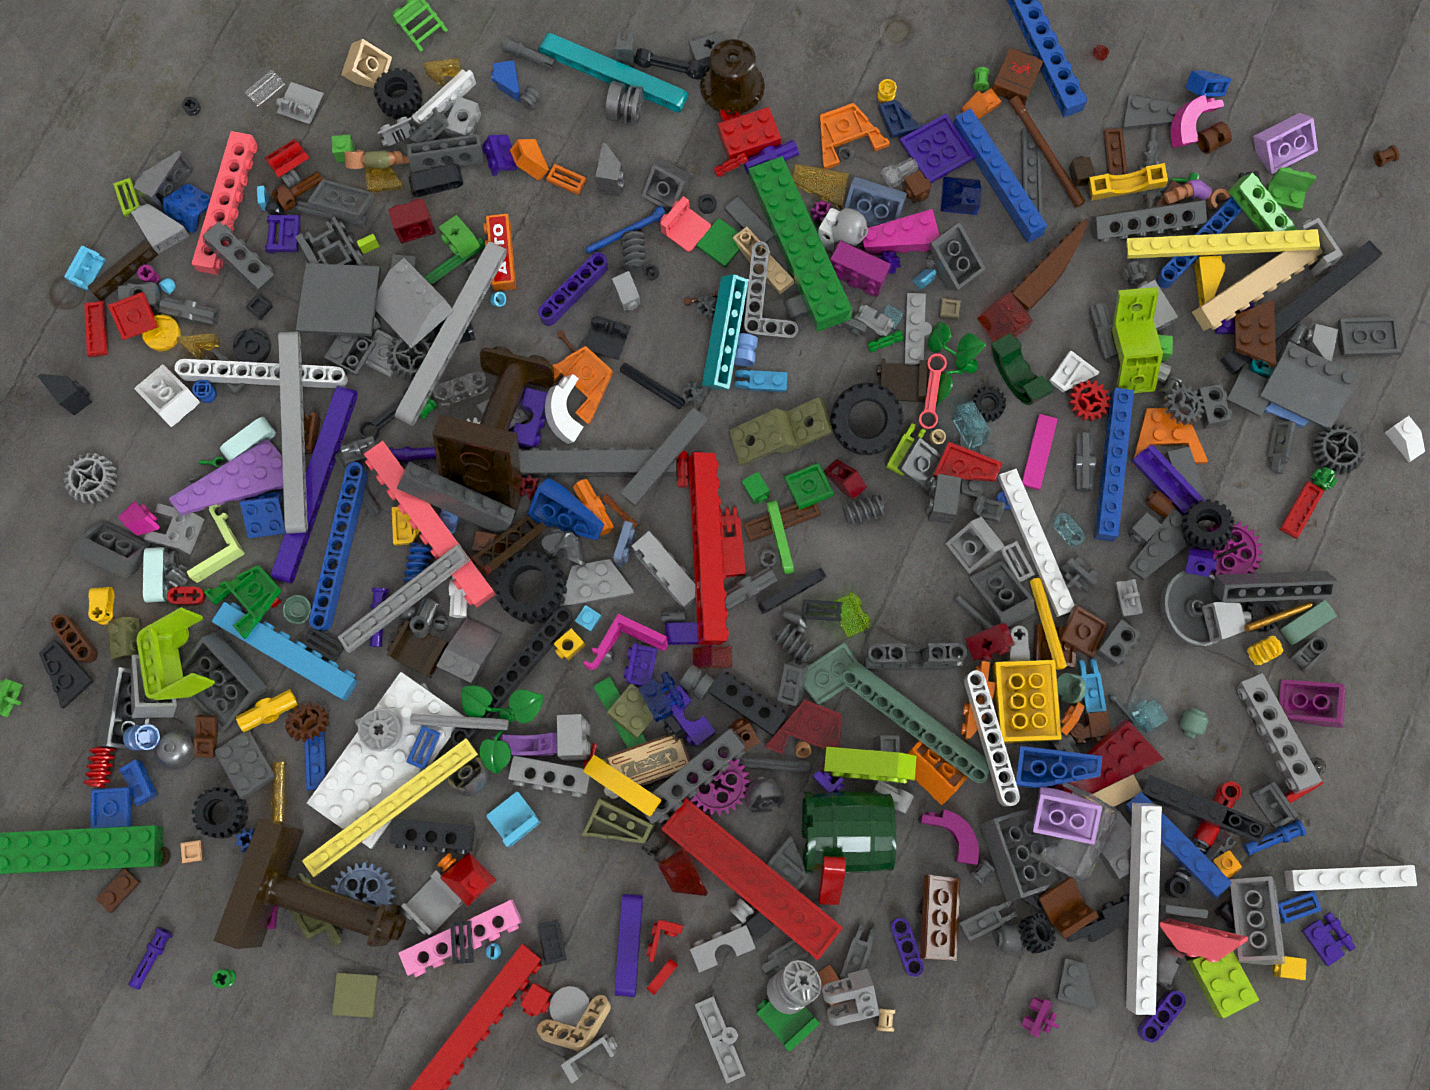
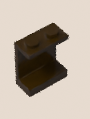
M882 358L881 364L877 365V376H880V383L877 382V384L888 388L896 395L898 401L924 402L927 387V360H920L918 365L886 364V359Z
M406 620L404 624L402 623L399 626L395 641L392 640L388 645L387 655L431 679L449 643L429 633L422 639L414 637L411 632L410 622Z

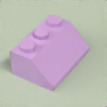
M1298 113L1253 136L1256 154L1270 174L1277 172L1280 167H1287L1318 151L1314 118L1302 113Z

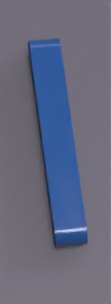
M1231 197L1195 235L1221 234L1243 211L1242 208ZM1200 255L1174 256L1158 275L1157 284L1162 288L1172 286ZM1176 262L1181 263L1183 267L1178 266ZM1164 275H1168L1170 279H1166Z

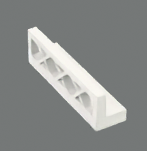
M462 69L411 116L412 120L421 126L433 115L432 109L434 107L437 108L439 113L441 111L443 113L448 111L454 105L458 96L463 97L476 85L473 73L470 70L465 72Z

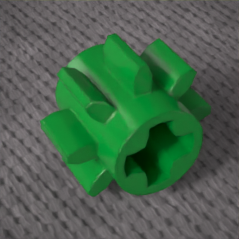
M1322 467L1321 470L1318 468L1311 476V479L1315 480L1313 484L1325 491L1327 488L1331 490L1338 480L1334 478L1335 472L1327 467Z

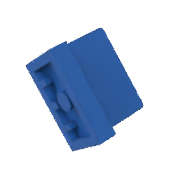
M187 183L163 199V213L181 224L189 232L194 233L198 230V216L208 210L211 196Z
M283 491L268 492L240 501L248 538L285 534V522L280 504L284 499Z

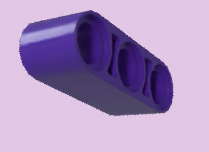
M666 623L665 636H667V644L698 645L697 623Z
M895 918L890 923V931L904 971L910 976H919L924 970V965L920 958L910 924L904 918ZM898 921H902L905 925V930L902 933H898L895 930V924ZM905 941H909L912 945V949L908 953L903 952L901 947ZM912 961H916L919 965L915 973H911L908 968Z
M1175 990L1166 991L1156 1003V1015H1147L1137 1028L1138 1036L1147 1042L1153 1043L1158 1041L1185 1007L1186 998L1184 994ZM1175 994L1178 997V1002L1173 1006L1170 998ZM1163 1010L1166 1016L1160 1022L1158 1020V1013ZM1147 1027L1153 1029V1034L1149 1038L1145 1035Z

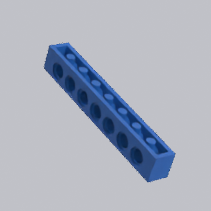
M1007 0L1033 56L1043 61L1040 71L1063 118L1083 111L1087 102L1086 94L1079 87V80L1072 72L1071 63L1067 62L1064 49L1059 45L1057 35L1050 27L1049 18L1045 17L1041 2H1038V0Z
M1114 388L1110 394L1111 399L1109 400L1110 407L1108 408L1094 539L1113 542L1119 535L1134 390Z

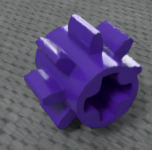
M889 251L883 252V257L879 258L891 264L890 274L896 273V268L901 267V258L896 255L895 251L890 253Z

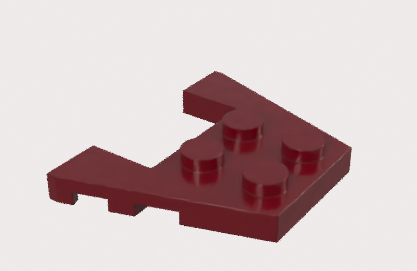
M804 700L767 743L766 748L782 754L789 735L825 750L826 747L840 748L842 714ZM825 759L820 769L822 771H824L825 768Z

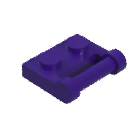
M299 215L267 216L269 226L265 252L271 254L276 252H298L299 243L295 236L300 234L301 218ZM280 223L279 242L275 244L276 224Z

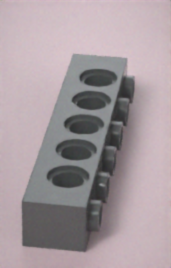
M1194 200L1091 216L1092 236L1094 239H1099V242L1110 241V237L1126 239L1130 234H1135L1136 237L1145 236L1146 232L1153 231V234L1164 233V229L1171 228V231L1183 230L1182 226L1198 228L1201 227L1200 224L1207 223L1205 200ZM1186 211L1188 217L1186 220H1183L1182 214ZM1166 214H1169L1170 220L1168 223L1164 222V217ZM1150 216L1152 223L1147 226L1146 219ZM1132 219L1134 221V225L1131 229H1129L1128 222ZM1112 222H1115L1116 228L1113 232H1111L1109 228L1110 224Z
M733 728L727 730L652 792L658 798H665L667 800V807L661 808L658 805L651 817L645 813L643 814L651 824L656 822L658 824L662 823L668 818L666 813L671 809L674 811L679 809L684 804L682 802L683 799L687 796L692 798L699 792L697 788L700 785L704 784L706 786L715 779L713 775L717 771L722 773L730 766L729 761L733 758L738 760L746 753L744 751L747 747ZM722 746L727 747L730 751L727 758L720 755L719 751ZM706 759L713 761L714 768L712 770H707L704 767ZM691 772L697 773V783H692L689 780ZM675 785H680L683 788L681 796L674 793Z

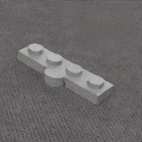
M907 293L904 353V364L918 365L920 360H924V338L929 337L932 332V326L925 322L926 294Z
M714 996L696 1003L695 1007L726 1083L745 1076L746 1074L733 1045L738 1037L737 1031L733 1027H726Z

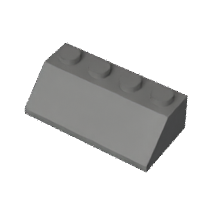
M1273 877L1230 879L1232 882L1230 886L1235 931L1238 935L1248 936V941L1237 948L1239 962L1259 965L1285 964L1276 884Z

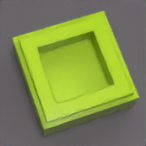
M374 234L357 241L363 254L380 247Z

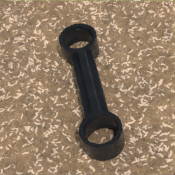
M643 48L637 49L634 58L635 64L640 67L649 68L652 65L686 73L688 77L696 80L703 78L706 68L702 62L697 60H691L689 63L654 55L651 51Z
M408 386L407 388H405V390H404V392H403V397H404V395L406 394V392H407L409 386ZM403 397L373 421L367 420L362 422L358 428L360 436L363 439L368 438L363 435V430L367 426H374L375 432L371 436L376 440L379 436V430L395 418L396 410Z

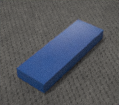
M320 732V738L315 736L314 741L308 738L304 743L307 791L316 790L327 775L325 732Z

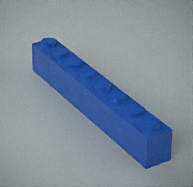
M972 109L955 116L954 125L974 153L975 163L1027 243L1044 235L1047 227L1046 222Z

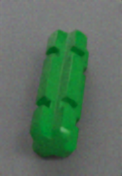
M898 330L893 332L892 335L888 334L887 336L877 338L876 341L872 340L867 344L870 352H874L878 348L882 349L894 344V342H900L903 340V334Z

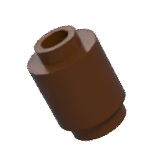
M1159 490L1157 492L1152 491L1146 498L1148 501L1146 505L1164 518L1175 508L1172 504L1173 502Z

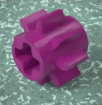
M823 199L819 203L814 202V208L811 209V214L814 215L813 221L817 220L821 224L831 208V203L827 204Z

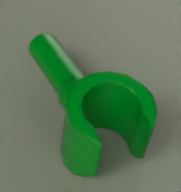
M1190 173L1189 178H1172V181L1186 183L1190 180H1198L1199 174Z
M216 457L214 460H199V464L215 466L218 469L221 466H218L217 463L219 461L225 462L222 457Z

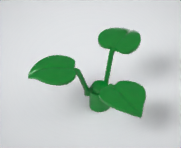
M938 322L933 327L928 338V347L934 353H938L943 347V349L956 356L955 366L958 370L946 371L945 374L941 372L936 406H939L940 402L948 396L952 389L953 380L949 375L962 374L963 372L975 373L978 368V362L974 358L986 346L976 335L967 333L960 339L957 346L958 352L956 353L945 345L951 338V330L943 322Z
M469 685L461 690L462 707L468 716L480 718L485 715L486 710L499 712V718L507 719L509 726L511 722L516 720L519 723L532 721L540 711L544 699L543 694L520 689L512 693L509 699V707L504 709L490 708L488 706L492 703L493 698L487 689L481 686ZM500 730L495 735L494 740L485 739L479 751L483 764L496 774L500 773L511 759V748L503 740L498 741L499 736L504 730Z

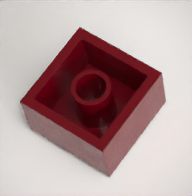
M414 199L410 203L398 204L388 209L394 231L401 244L436 234L424 199Z

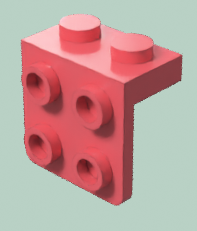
M684 196L680 201L677 200L673 204L672 210L668 214L663 215L660 220L661 233L687 252H691L711 228L710 223L690 209L689 200Z

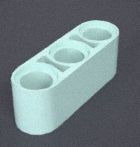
M260 417L226 441L220 447V451L230 462L264 440H271L275 436L276 431L265 417Z
M166 547L145 548L143 598L146 603L167 601L168 584L165 583L167 578L164 576L167 568L163 563L164 551H168Z

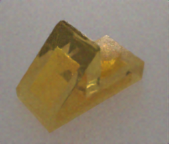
M459 58L423 63L426 75L442 87L446 85L445 76H456L462 70Z
M214 333L177 337L178 343L198 360H202V349L212 350L214 347H220V340Z

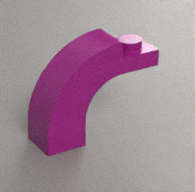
M942 810L940 817H938V813L926 812V815L920 816L919 824L942 827L953 835L956 841L955 862L978 865V841L973 829L962 817L947 810Z

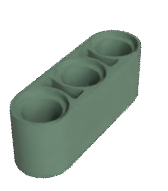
M1325 599L1279 630L1292 646L1338 615Z

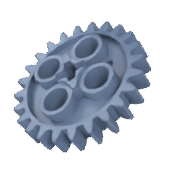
M363 862L362 868L359 863H355V869L347 866L348 873L341 871L342 878L335 877L338 884L331 885L337 893L367 903L373 900L377 906L394 904L390 900L396 898V895L391 894V891L395 890L396 887H390L389 885L393 882V879L387 880L386 878L389 873L381 874L383 868L379 867L375 870L376 866L373 863L369 868L367 862ZM365 877V878H366V881H365V883H364V888H363V881H362V879ZM355 879L358 886L356 890L352 891L350 889V882ZM373 880H376L378 883L375 891H372L369 886ZM365 893L367 897L359 898V894Z

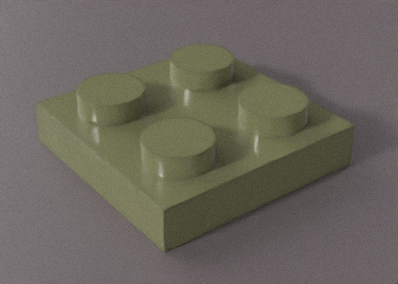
M631 683L606 715L637 739L660 711L661 707Z

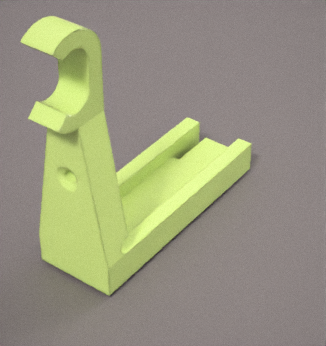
M221 505L209 506V511L229 546L187 571L189 577L196 583L245 554L225 521L228 515L222 513L218 516L215 512V509Z

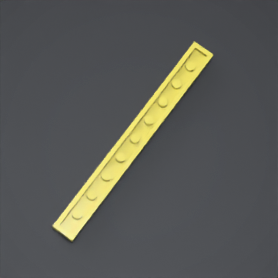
M1318 229L1127 238L1126 240L1127 259L1318 250L1320 247Z
M464 739L303 859L302 862L311 875L316 877L479 754L468 739Z

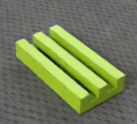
M131 178L113 183L125 217H128L129 214H132L131 212L141 206ZM127 183L129 184V187H130V190H131V193H132V196H133V199H134V202H135V205H136L135 207L133 206V203H132V200H131V197H130V194H129V191H128V188H127V185H126ZM121 185H122V187H123V190H124V193H125V196H126V199H127V202H128V205H129V208H130V209H127V208H126V205H125V202H124V199H123V196H122V193H121V190H120V187H119V186H121Z

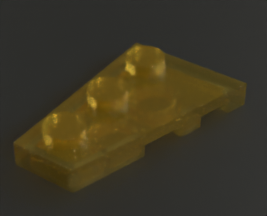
M795 164L792 178L796 186L809 193H814L822 197L821 199L824 201H830L836 207L842 209L849 173Z

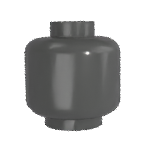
M1002 925L999 930H996V946L1000 947L1003 952H1018L1022 950L1024 940L1021 941L1020 939L1023 934L1018 932L1021 929L1018 927L1019 925Z

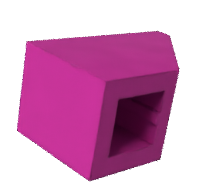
M135 501L118 516L120 521L137 536L160 528L156 522L158 518L151 513L152 511L146 505L142 504L140 506Z

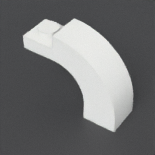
M573 374L567 377L564 376L558 385L551 387L545 401L547 422L554 434L566 444L573 443L583 428L582 425L571 418L566 407L567 397L579 379Z

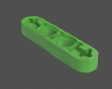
M777 501L766 502L784 575L794 573Z

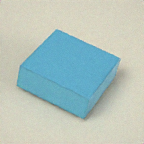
M257 186L258 204L263 211H266L265 207L269 202V193L264 186Z

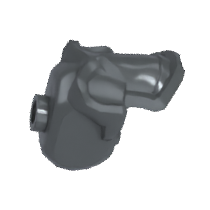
M554 529L550 531V534L544 535L541 539V548L547 557L563 558L567 555L569 560L583 566L586 565L581 552L580 536H575L570 531Z

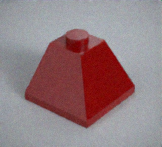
M470 853L466 854L440 877L468 907L497 881Z

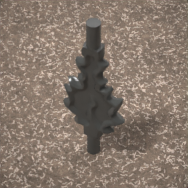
M1151 128L1149 142L1146 146L1148 151L1142 152L1145 158V162H1143L1145 167L1160 164L1157 160L1161 153L1158 150L1157 128ZM1137 165L1139 170L1145 168L1141 165ZM1166 184V187L1139 192L1140 195H1145L1146 208L1154 207L1156 197L1162 196L1161 191L1168 188L1169 185Z

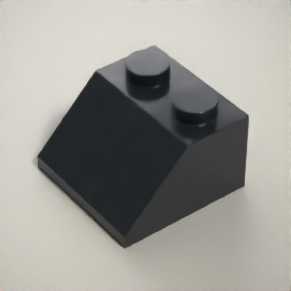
M38 375V378L58 404L71 414L76 415L92 403V400L88 397L90 392L84 386H81L76 379L72 381L67 376Z

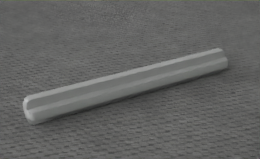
M411 714L410 724L494 730H508L509 727L507 719Z

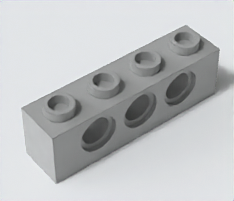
M513 756L508 779L513 781L512 785L524 787L526 783L531 784L533 789L544 791V787L552 788L551 792L563 794L564 791L571 792V796L582 798L583 794L588 795L592 777L584 773L582 768ZM529 769H535V777L527 779L526 772ZM549 772L555 774V780L551 783H547L545 780ZM573 776L575 778L572 786L565 785L566 777Z

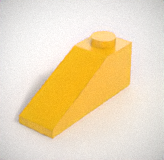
M1221 256L1199 257L1194 263L1199 307L1212 299L1216 294L1225 272V263L1222 262Z

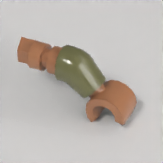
M357 150L355 152L345 151L344 153L345 166L349 169H361L365 166L383 169L393 164L410 163L408 156L402 155L400 151H393L392 153L371 151L365 153V151Z

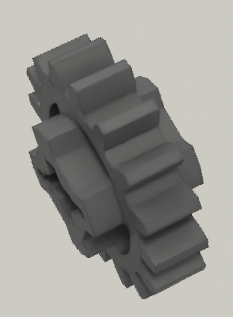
M1185 384L1181 386L1176 385L1167 391V395L1164 397V400L1167 402L1163 404L1164 407H1168L1166 414H1171L1170 419L1175 418L1176 423L1182 422L1183 426L1188 423L1190 425L1193 424L1204 413V410L1201 409L1204 403L1200 402L1202 396H1197L1198 391H1191L1192 387L1186 388Z

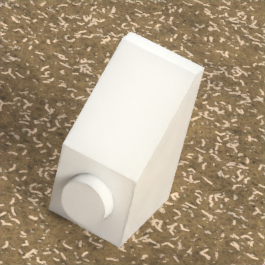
M1410 416L1385 432L1408 462H1411L1425 452L1421 430Z

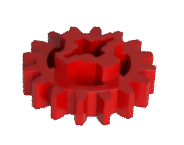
M1086 380L1085 383L1080 382L1078 387L1072 388L1074 393L1069 394V397L1073 400L1068 402V404L1073 405L1071 412H1077L1076 418L1081 415L1082 421L1089 418L1091 422L1095 418L1097 420L1100 419L1101 414L1107 413L1104 408L1110 407L1107 401L1111 397H1106L1109 391L1102 390L1103 384L1097 386L1096 380L1092 384L1090 380ZM1088 389V391H1086V394L1080 393L1082 390ZM1093 408H1099L1096 412L1091 413Z

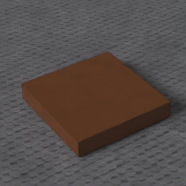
M1074 605L1059 640L1087 657L1094 658L1109 623L1078 605Z

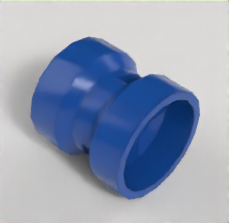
M198 380L193 385L194 395L203 403H211L216 399L217 391L208 381Z

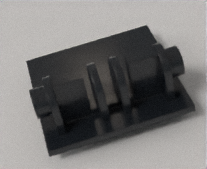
M596 315L591 320L592 327L585 346L594 353L619 360L631 326Z

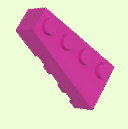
M933 209L868 228L867 236L863 239L866 253L875 255L883 254V252L887 251L889 253L894 251L908 253V251L927 252V250H931L930 242L939 236Z

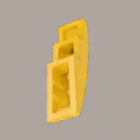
M593 755L583 770L584 773L649 817H651L661 802L660 798L595 755Z

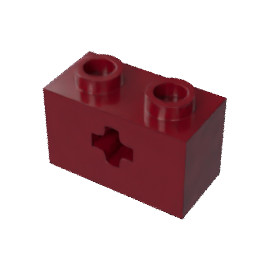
M1006 623L998 624L965 639L974 661H989L993 659L992 655L996 653L998 655L1005 654L1010 651V647L1015 646Z

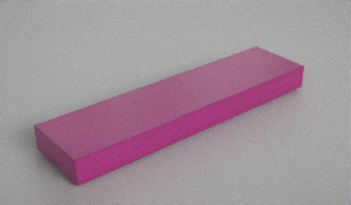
M1042 414L1038 415L1022 478L1024 487L1035 490L1041 489L1058 421L1057 418Z

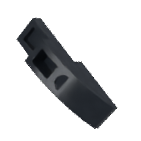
M1129 894L1121 896V901L1117 903L1110 901L1101 905L1103 909L1098 910L1101 919H1095L1066 938L1067 942H1073L1087 936L1089 942H1095L1118 928L1129 917Z

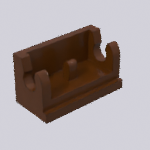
M310 412V415L304 413L305 454H313L318 440L321 418L314 412Z

